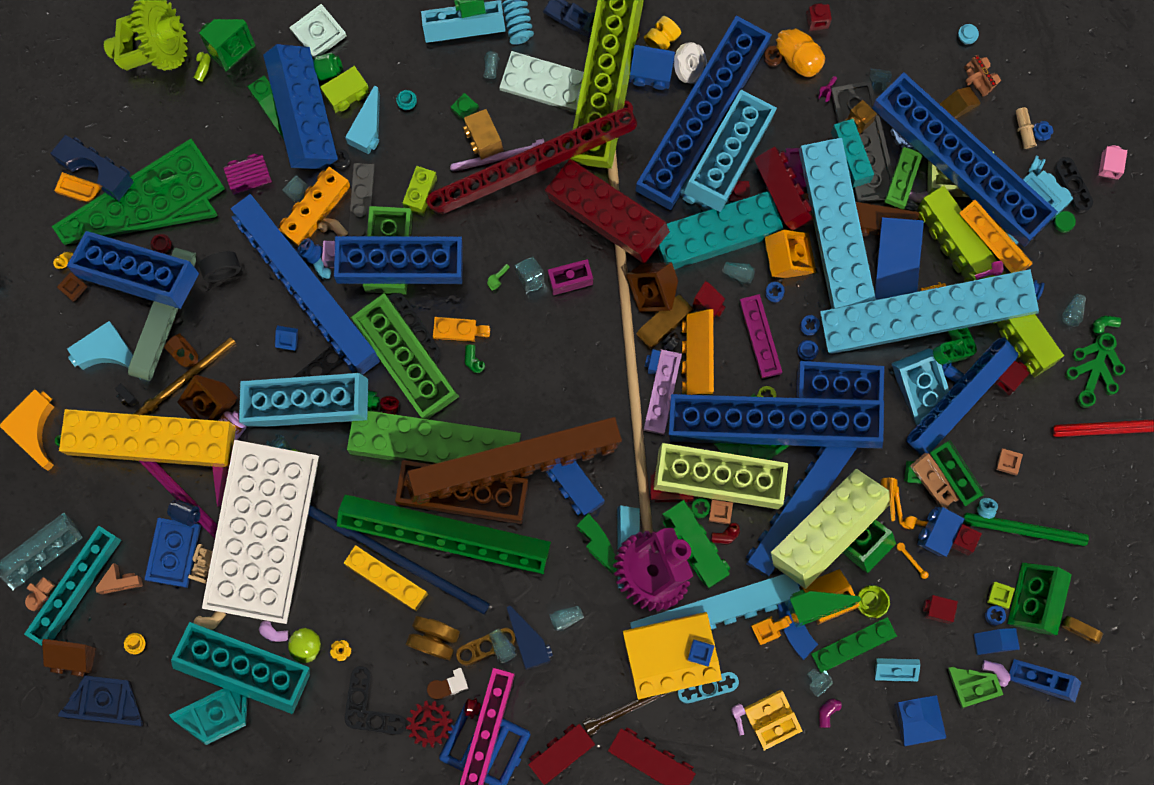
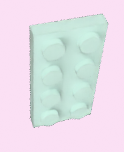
M511 51L499 88L500 91L576 112L584 72Z

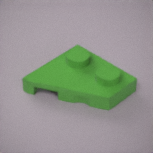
M955 667L948 668L961 708L1003 695L996 674L957 669Z

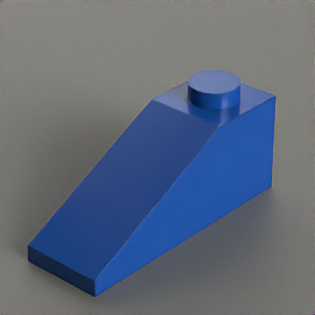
M1016 659L1013 660L1009 673L1011 676L1010 681L1074 703L1081 685V681L1075 676Z

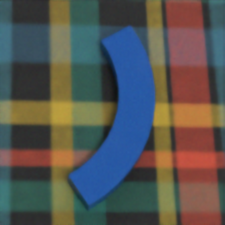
M785 603L777 605L779 619L789 615L792 620L790 626L783 629L787 640L799 657L804 660L816 648L818 643L809 634L805 625L796 628L788 606Z

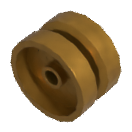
M416 616L412 627L416 631L423 633V636L414 633L409 634L406 645L421 652L450 660L454 650L451 646L442 642H457L460 631L440 621Z

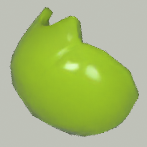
M868 585L858 592L857 596L861 598L858 609L862 614L867 617L879 618L887 613L890 599L883 588Z
M307 628L296 630L288 642L290 656L300 663L313 661L320 651L321 642L319 635Z

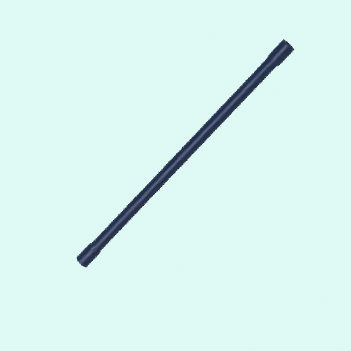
M310 504L308 513L310 517L454 596L484 615L490 606V603L466 592L359 531L337 527L336 518Z

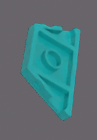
M223 688L169 715L175 723L202 743L208 745L246 726L248 697Z

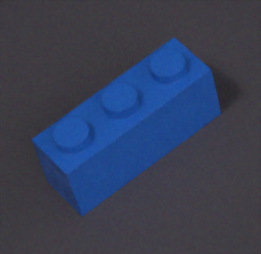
M575 460L573 464L562 466L561 463L553 466V469L546 472L552 482L557 481L560 485L558 490L565 499L569 497L572 501L571 508L577 516L581 514L584 518L588 513L591 514L604 504L605 500Z

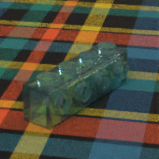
M65 513L61 514L0 560V577L12 590L17 588L83 538L77 526Z

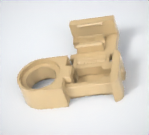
M198 544L193 556V561L197 564H194L191 575L188 578L207 584L213 551L204 549L202 544Z

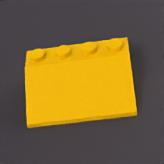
M707 612L623 631L634 689L638 699L722 680ZM693 639L714 645L709 667L687 661Z

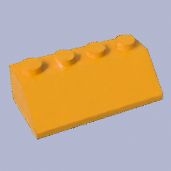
M713 309L687 314L686 321H682V333H686V341H682V353H686V361H682V374H686V381H682V394L713 395L714 392Z

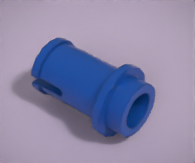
M952 363L942 365L944 375L955 383L964 375V373L953 367Z

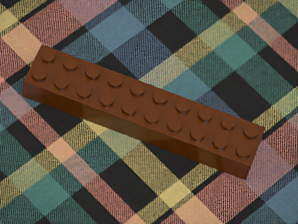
M612 417L407 471L405 479L412 503L424 504L429 502L432 497L438 496L439 499L449 497L454 491L459 490V493L471 491V488L477 485L480 488L492 485V482L500 480L502 483L512 480L515 475L520 474L521 477L529 476L537 469H541V472L553 469V466L561 463L562 466L573 464L574 460L579 458L585 461L594 458V455L602 453V456L614 453L622 439L616 419Z

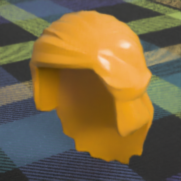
M797 28L782 30L778 34L776 39L777 49L785 57V61L790 68L805 77H812L822 69L825 63V55L820 46L808 34Z

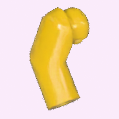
M65 252L57 256L53 261L54 267L57 269L67 267L73 253Z

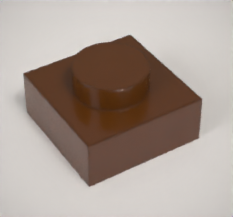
M70 272L57 288L74 302L87 286Z

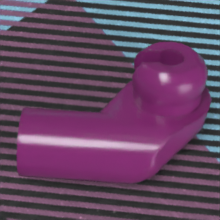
M829 699L820 707V728H830V716L835 711L841 710L842 704L840 700Z

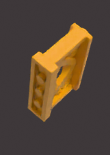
M976 200L959 213L1011 273L1024 271L1032 265L1030 259Z

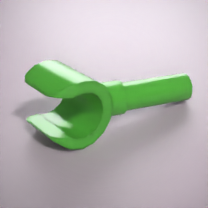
M506 264L498 273L488 278L487 285L491 290H495L501 285L498 279L510 268L509 265Z

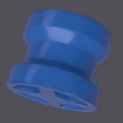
M306 238L299 244L297 253L301 258H306L310 264H314L322 256L323 248L319 244H314L311 239Z

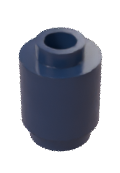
M173 500L167 510V514L172 520L189 527L196 524L201 516L199 507L182 500Z

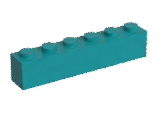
M98 525L24 635L41 646L43 639L54 640L121 542V539Z

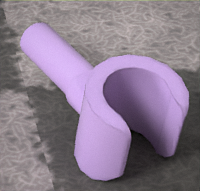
M737 704L731 708V713L736 720L739 736L744 735L740 716L746 714L741 704Z

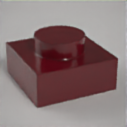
M749 181L737 182L729 196V203L750 197Z

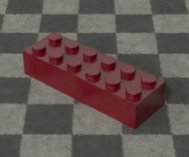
M569 159L545 189L552 202L643 263L648 260L670 232L664 220L571 159Z

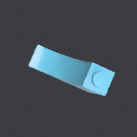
M110 321L67 348L71 354L68 356L74 367L78 365L82 370L99 363H115L129 369L133 353Z

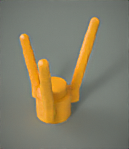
M882 478L880 485L889 490L891 521H895L896 503L899 523L902 525L903 515L897 479Z

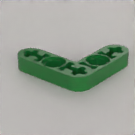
M968 327L948 331L952 341L943 343L933 349V356L941 365L967 359L977 352L976 344Z

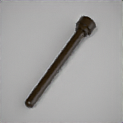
M668 693L636 699L599 718H586L582 720V724L587 734L591 736L597 733L600 726Z

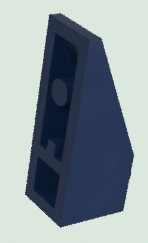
M507 606L525 669L528 670L550 663L549 657L553 656L550 644L545 645L544 640L511 606Z

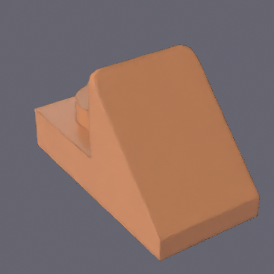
M113 563L97 585L96 592L106 594L142 587V578L135 576V573L122 575V579H120L119 567Z

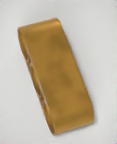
M679 294L675 297L673 308L670 311H659L636 334L652 349L668 333L686 319L687 314L692 313L694 309Z
M502 628L467 643L457 650V660L464 666H470L505 651L515 644V634L509 628ZM503 633H509L512 636V640L508 644H503L500 642V636ZM485 641L492 644L491 651L487 653L480 650V645ZM464 650L472 652V658L469 661L461 660L460 656Z

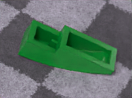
M588 513L577 525V529L590 541L586 546V550L614 575L618 569L613 567V564L617 562L614 559L615 553L599 524Z

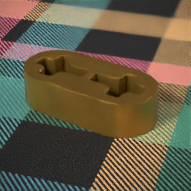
M1066 616L1062 624L1064 629L1096 644L1100 643L1103 636L1101 631L1070 616Z

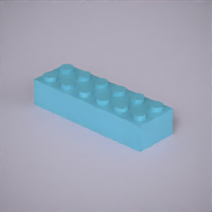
M740 90L692 174L684 194L721 212L772 121L777 108Z
M360 373L241 381L239 423L249 428L367 420L368 379Z

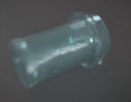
M486 52L484 56L485 69L483 77L495 79L497 62L500 58L496 52Z

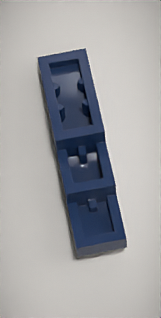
M565 0L548 1L543 13L588 38L591 37L595 17L594 12L589 13L575 3L570 4Z

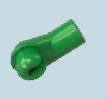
M1099 317L1093 322V332L1104 333V327L1106 326L1119 328L1121 317Z

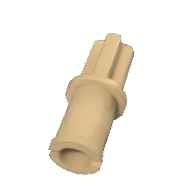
M1026 107L1016 110L1019 125L1017 130L1021 133L1023 148L1035 147L1037 144L1033 134L1034 125H1031L1028 109Z

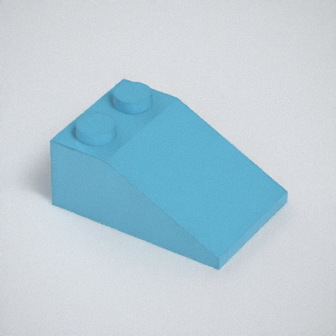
M930 348L891 363L897 383L916 425L949 392L942 365L935 360L933 350Z

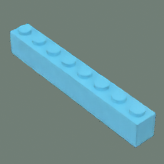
M783 574L630 622L631 629L707 612L711 630L717 628L716 624L722 622L725 625L737 622L736 618L741 616L748 619L757 616V611L765 609V612H770L778 609L777 605L785 603L787 606L790 596L800 591L798 583Z

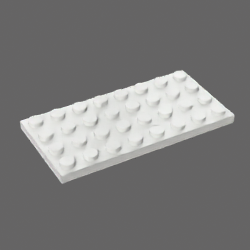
M234 440L202 609L287 624L319 455Z

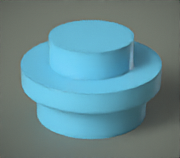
M972 24L963 25L958 32L959 39L965 44L974 43L979 36L978 29Z

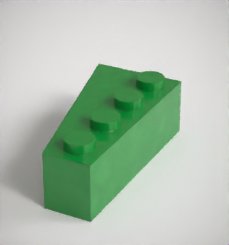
M684 500L662 514L661 522L665 528H674L678 539L685 540L690 545L691 555L687 561L707 590L730 575L728 563L724 559H720L717 554L719 552L712 541H709L705 529L697 522L693 511Z

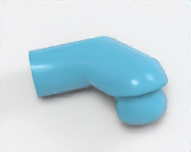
M321 256L313 266L320 279H329L331 277V269L324 268Z

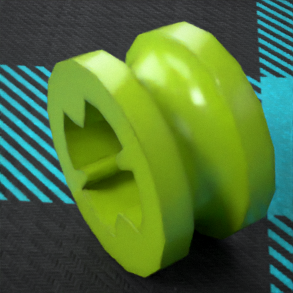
M770 386L762 387L757 394V397H764L761 393L765 394L768 391L770 392V397H776V391Z

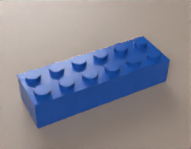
M276 44L263 56L291 168L325 169L338 160L317 74L314 69L310 47Z
M85 231L67 264V267L77 278L181 309L199 275L190 261Z
M335 236L334 278L337 284H462V237Z

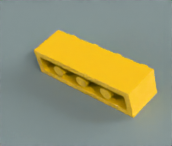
M356 545L344 561L348 568L415 612L418 611L428 596L425 590Z

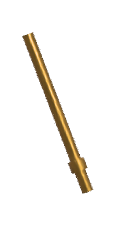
M231 337L228 338L154 398L146 400L144 402L145 405L133 413V415H146L149 411L152 413L158 408V404L236 344Z

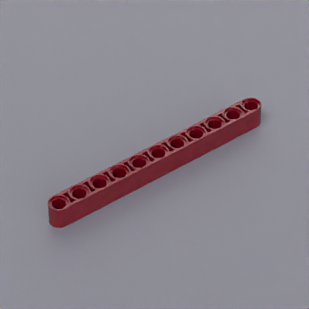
M619 109L433 191L427 197V204L435 213L445 214L627 134L636 128L637 119L630 109ZM625 117H631L628 123H622V120ZM605 126H612L609 131L603 132ZM587 134H593L591 139L584 140ZM574 142L571 148H565L567 143ZM550 150H555L551 157H546ZM536 158L534 164L528 165L530 159ZM516 166L517 170L510 174L509 170ZM498 175L497 180L490 182L492 176ZM475 183H479V187L476 190H472V186ZM457 191H461L459 197L453 198ZM442 199V203L435 207L436 201Z

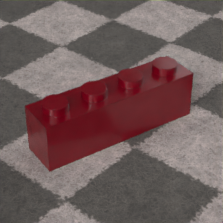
M774 146L754 158L784 223L793 231L812 220L813 216L810 211L813 208L810 202L803 197L804 189L800 183L795 181L797 177L792 167H788L787 162L789 159L784 151L780 152Z
M628 727L625 730L620 729L607 751L662 785H690L696 775L692 771L693 766L684 761L681 764L673 760L675 757L673 754L666 750H663L661 753L655 749L656 744L646 738L644 741L636 737L638 733Z

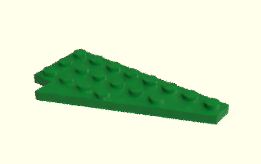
M189 139L132 175L130 178L134 183L119 201L104 193L54 224L52 228L61 242L67 245L80 242L85 231L110 237L218 216L208 200L225 190V188L192 139ZM175 174L179 176V179L167 183L159 192L154 191L149 183L155 176L160 180Z

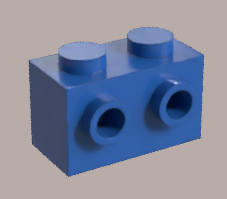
M935 507L928 515L927 519L929 521L926 527L921 530L918 537L920 540L917 545L938 556L947 557L964 518L944 507Z

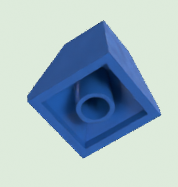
M937 695L895 703L904 746L946 738Z

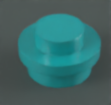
M404 90L397 95L396 101L401 109L410 110L415 107L417 98L412 91Z

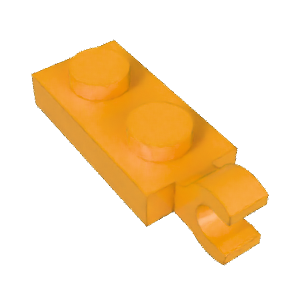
M435 317L433 339L475 342V336L490 337V326H476V320Z

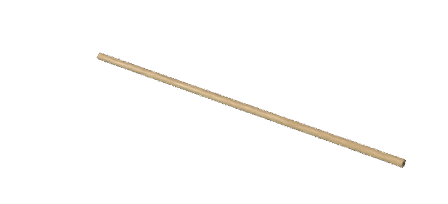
M615 150L612 169L607 168L609 185L620 191ZM615 244L642 533L649 531L651 534L653 527L629 281L626 275L628 273L626 251Z

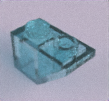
M533 256L514 265L515 272L526 292L529 290L535 291L542 287L544 271Z

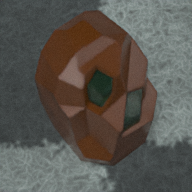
M180 333L173 336L165 344L164 348L181 366L192 368L198 363L197 352Z

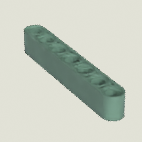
M175 248L171 256L190 261L195 266L197 255L191 251ZM156 301L153 302L129 365V376L148 381L152 379L178 308Z

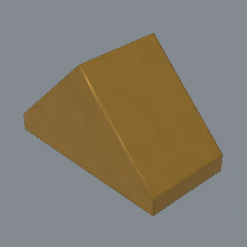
M970 87L956 90L940 103L955 119L981 104Z

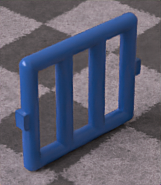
M465 704L455 724L451 725L453 730L448 731L450 733L449 738L439 755V759L442 762L461 771H464L473 737L461 761L449 754L468 717L464 716ZM504 718L502 719L485 783L489 785H507L515 767H518L521 762L520 756L531 735L530 731ZM508 731L519 735L520 738L499 780L488 773Z

